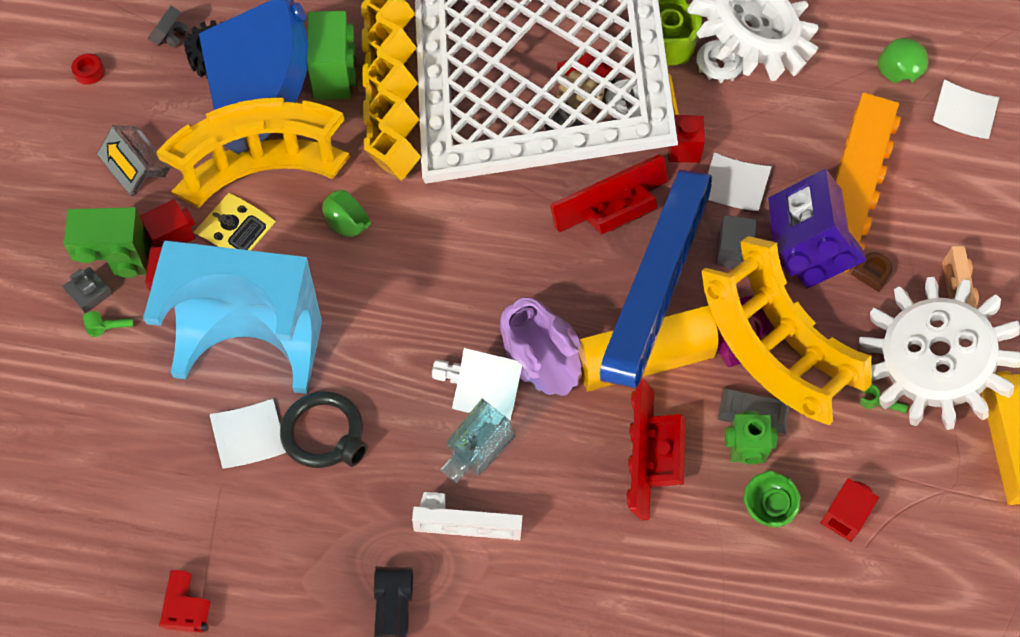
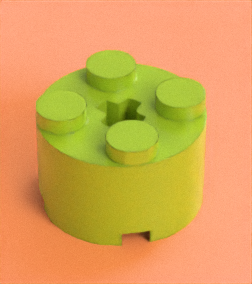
M658 0L667 66L687 64L697 47L699 37L696 33L701 28L702 17L688 13L687 8L689 4L686 3V0Z

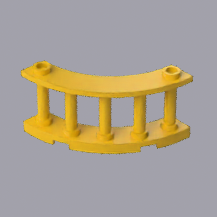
M261 98L242 101L211 111L206 114V119L192 127L187 124L156 152L159 160L180 170L184 178L171 191L172 194L198 209L216 191L246 175L272 169H299L317 173L333 180L350 157L348 152L333 147L330 139L344 121L342 112L311 101L303 100L302 104L284 102L283 98ZM283 133L284 139H270L260 142L259 134ZM297 135L306 136L318 140V142L297 139ZM246 137L248 150L239 154L232 150H224V144ZM212 152L213 158L194 168L198 161Z
M747 236L741 241L743 262L730 272L725 273L709 268L701 270L704 291L713 318L731 351L744 368L767 391L806 417L830 425L833 422L832 397L845 385L862 391H866L872 385L871 356L854 350L833 337L828 340L814 328L816 323L805 312L799 302H792L784 287L787 281L781 268L777 243ZM748 276L754 297L744 305H741L736 284ZM760 308L763 309L775 327L761 341L748 321V318ZM784 339L802 356L789 369L769 352ZM812 366H815L831 376L832 379L825 386L819 388L800 377Z

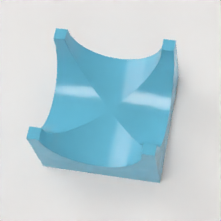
M164 241L143 318L148 325L161 326L166 314L171 308L175 307L176 342L171 368L173 378L187 380L189 371L195 361L211 346L230 338L253 337L273 344L284 353L292 366L293 391L295 393L307 394L322 325V318L307 257Z

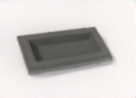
M723 388L717 420L732 423L735 414L745 411H756L760 415H771V428H776L777 433L786 434L790 407L779 399Z

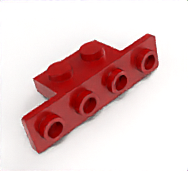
M657 154L552 203L550 208L555 229L558 232H562L587 220L602 235L657 209L656 198L648 191L668 181L664 157L661 154Z
M642 378L639 386L631 394L634 423L630 424L629 431L633 448L632 455L628 459L631 489L627 490L626 499L628 508L641 520H649L651 487L684 485L686 418L682 414L653 417L654 390Z

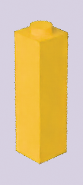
M1001 371L995 374L1014 384L1012 396L1010 398L1005 397L989 387H986L981 394L989 408V417L987 419L1007 504L1019 505L1020 374Z

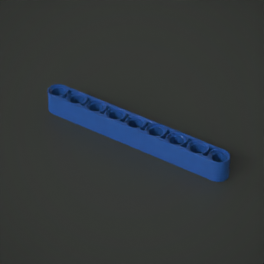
M686 170L678 171L604 353L600 368L601 381L632 388L639 386L707 205L712 186L711 174Z

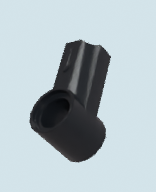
M376 566L374 575V600H376L374 637H407L409 601H412L413 567Z

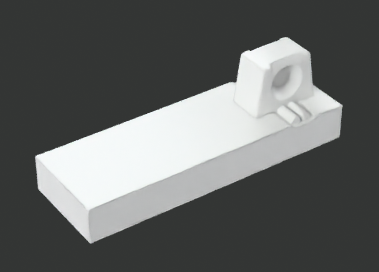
M424 492L420 507L414 506L412 523L415 532L520 540L522 515L446 509L444 493Z

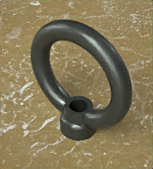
M321 391L303 396L289 407L280 425V440L285 452L295 462L306 467L326 468L342 461L348 466L354 467L362 460L368 448L367 443L361 440L363 422L358 408L347 397L335 392ZM319 405H330L340 409L348 419L349 431L348 435H344L338 441L335 450L324 454H313L304 451L298 446L294 438V427L298 418L306 410Z

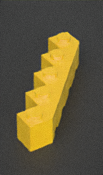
M365 0L361 4V15L364 17L362 50L365 53V64L362 65L363 86L366 89V100L363 101V122L366 125L367 138H364V150L380 168L403 181L421 158L405 138L420 120L405 102V99L418 84L404 66V63L417 49L403 30L415 13L406 0Z

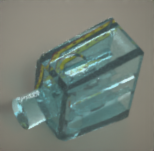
M482 398L448 440L446 445L453 456L441 468V471L455 483L461 479L468 469L479 476L515 438L510 420ZM476 446L474 450L469 451L470 448Z

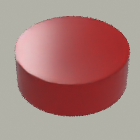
M82 54L75 58L71 65L75 79L84 85L97 83L105 73L101 59L94 54Z

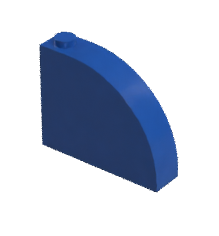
M270 0L199 33L214 110L234 103L261 98H283L284 102L296 103L304 84L308 67V39L304 24L306 14L300 3H295L293 0ZM271 133L259 134L260 142ZM246 137L224 144L225 147L237 154L249 149Z

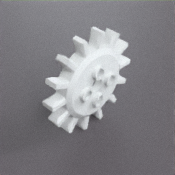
M693 0L687 8L689 14L707 17L708 19L696 33L698 37L704 38L716 35L723 43L716 57L722 61L730 56L732 52L744 58L743 74L747 76L751 74L758 63L764 64L771 81H776L785 68L795 76L818 49V46L809 42L819 30L818 25L799 20L801 14L809 6L806 1L791 4L789 0Z
M927 277L925 285L927 299L915 304L904 289L900 286L894 289L896 304L902 309V312L895 318L876 308H873L870 312L871 322L887 331L885 338L860 337L859 339L860 351L884 354L883 362L872 365V381L889 376L893 385L883 391L879 397L880 405L887 409L901 396H907L914 401L909 409L911 425L917 426L923 419L924 410L928 405L941 407L942 422L946 430L954 429L956 413L953 406L965 402L969 403L974 414L983 421L989 417V408L986 401L979 394L986 387L1008 398L1014 393V384L995 374L997 366L1020 367V352L1004 351L998 348V342L1020 335L1019 322L1012 321L992 327L988 319L999 310L1001 298L995 294L987 299L978 309L966 303L971 292L969 280L963 279L957 287L955 298L949 299L939 298V286L935 277ZM941 320L944 323L941 327H933L931 325L932 321ZM963 339H968L972 342V345L962 347L959 342ZM937 341H943L951 349L947 354L938 356L930 351V347ZM913 344H917L921 347V350L911 352L908 348ZM941 364L948 365L950 369L949 371L942 373L939 372L936 368Z

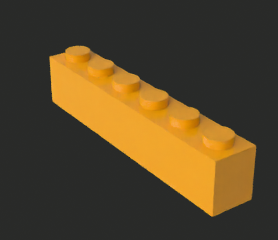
M864 92L856 107L835 176V181L842 190L848 230L863 250L865 244L860 243L862 235L867 236L873 220L872 217L868 216L869 209H875L880 192L876 191L875 187L876 184H882L887 170V166L882 165L884 158H889L894 145V141L889 140L890 134H896L901 117L896 115L899 106L898 102Z

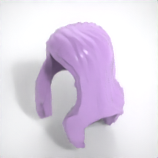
M522 297L515 300L513 304L506 306L500 318V332L508 359L516 360L522 364L520 379L524 382L533 383L539 392L543 391L548 395H568L572 387L577 386L578 380L582 377V364L578 354L580 341L572 326L554 314L542 302L534 298Z

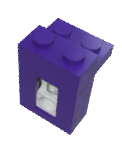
M826 168L768 198L773 242L777 243L780 264L791 277L796 275L807 289L866 261L864 250L848 230L842 190Z

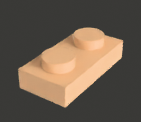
M952 246L942 261L949 299L955 298L957 287L963 279L969 280L971 292L966 303L975 308L979 302L978 290L973 288L971 278L973 272L972 261L967 259L965 246Z

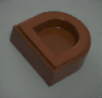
M872 252L865 255L866 261L856 265L851 275L879 292L892 273V264L885 255Z

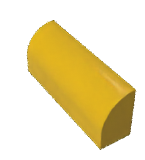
M709 305L664 317L642 377L715 357L718 348V331ZM613 331L580 339L578 354L582 364V379L587 392L615 385L600 380L602 359Z

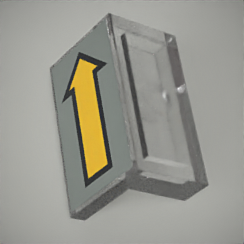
M112 125L96 153L129 196L137 194L146 177H166L171 169L169 164L159 160L156 153L157 150L137 126Z

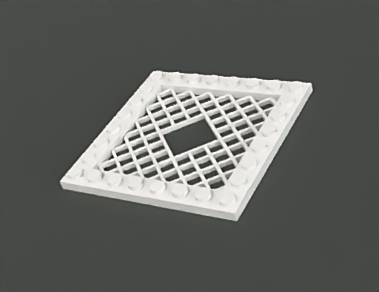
M415 0L422 178L425 184L678 145L658 0H617L621 4L613 13L602 7L608 0H598L596 3L591 0H573L566 8L557 4V0H539L544 4L536 13L526 8L532 0H522L520 3L514 0H497L490 9L480 3L482 0H464L469 5L460 14L451 9L458 0ZM580 2L591 8L582 18L572 12ZM504 3L514 8L506 18L496 13ZM550 7L560 13L552 23L542 18ZM475 8L485 13L476 23L466 18ZM626 8H628L629 22L619 17ZM520 12L530 18L522 28L512 23ZM596 12L607 17L599 28L588 22ZM447 14L455 18L449 25ZM566 17L577 23L568 33L558 27ZM490 18L500 23L492 33L482 28ZM461 22L470 27L462 38L452 33ZM536 22L579 47L576 53L543 88L538 87L499 62ZM613 22L624 27L616 38L605 32ZM506 27L516 32L507 43L497 37ZM582 27L593 32L585 43L574 37ZM476 32L486 37L477 48L468 43ZM630 32L632 47L622 42ZM599 37L610 42L602 53L591 47ZM448 38L456 42L450 50ZM492 42L502 47L493 58L483 52ZM462 47L472 52L463 63L453 57ZM616 47L627 52V55L619 63L608 57ZM585 52L596 57L588 68L577 62ZM477 57L488 62L479 73L469 67ZM633 57L636 74L625 68ZM602 62L614 68L605 78L594 73ZM450 63L458 67L451 76ZM493 67L504 72L495 83L485 77ZM571 67L582 73L574 83L563 78ZM463 72L474 77L465 88L455 83ZM619 72L630 78V81L622 89L610 83ZM510 77L520 82L519 86L512 93L501 88ZM588 77L599 83L591 94L579 88ZM479 82L490 88L481 98L471 93ZM557 82L568 88L559 99L548 93ZM636 83L639 100L628 93ZM526 87L537 93L528 104L517 98ZM451 88L459 92L453 100ZM605 88L617 94L608 105L597 99V96ZM496 92L506 98L497 109L486 103ZM573 93L585 99L576 110L565 104ZM465 97L475 103L466 114L456 108ZM542 98L554 104L545 114L534 109ZM622 99L634 105L625 116L613 109ZM512 102L522 108V111L513 120L503 114ZM591 103L602 109L593 121L582 114ZM481 107L491 113L483 124L472 119ZM560 108L570 114V117L562 125L550 119ZM639 110L641 111V116L633 117ZM528 113L539 119L530 131L519 124ZM453 114L461 118L454 127ZM608 114L618 119L602 122ZM497 118L508 124L499 135L488 129ZM576 119L586 124L570 127ZM466 123L477 129L468 140L457 134ZM545 124L554 129L538 132ZM514 129L522 133V135L507 137ZM483 133L491 138L490 140L477 141ZM454 139L460 144L454 145Z

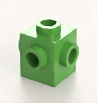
M745 411L735 414L731 425L725 428V447H729L730 462L744 464L765 463L771 450L776 449L777 429L771 428V415H760L756 411Z

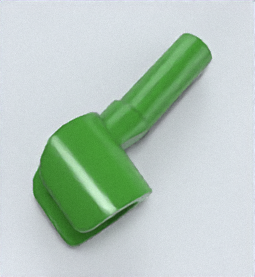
M91 311L83 315L85 329L92 337H98L111 328L133 327V318L103 320L98 311Z
M871 385L866 391H862L875 397L873 400L860 398V404L864 408L882 407L879 401L880 391L876 386ZM895 402L888 408L906 413L908 405Z

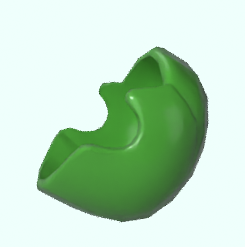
M898 38L890 42L879 55L878 67L882 75L893 83H898L904 79L914 82L927 71L929 56L925 47L920 42L910 38Z
M335 190L322 203L325 222L331 230L341 236H357L371 224L365 210L346 190Z
M766 471L753 476L745 487V506L751 517L759 524L771 528H779L791 523L800 511L801 495L795 483L784 475L774 471Z

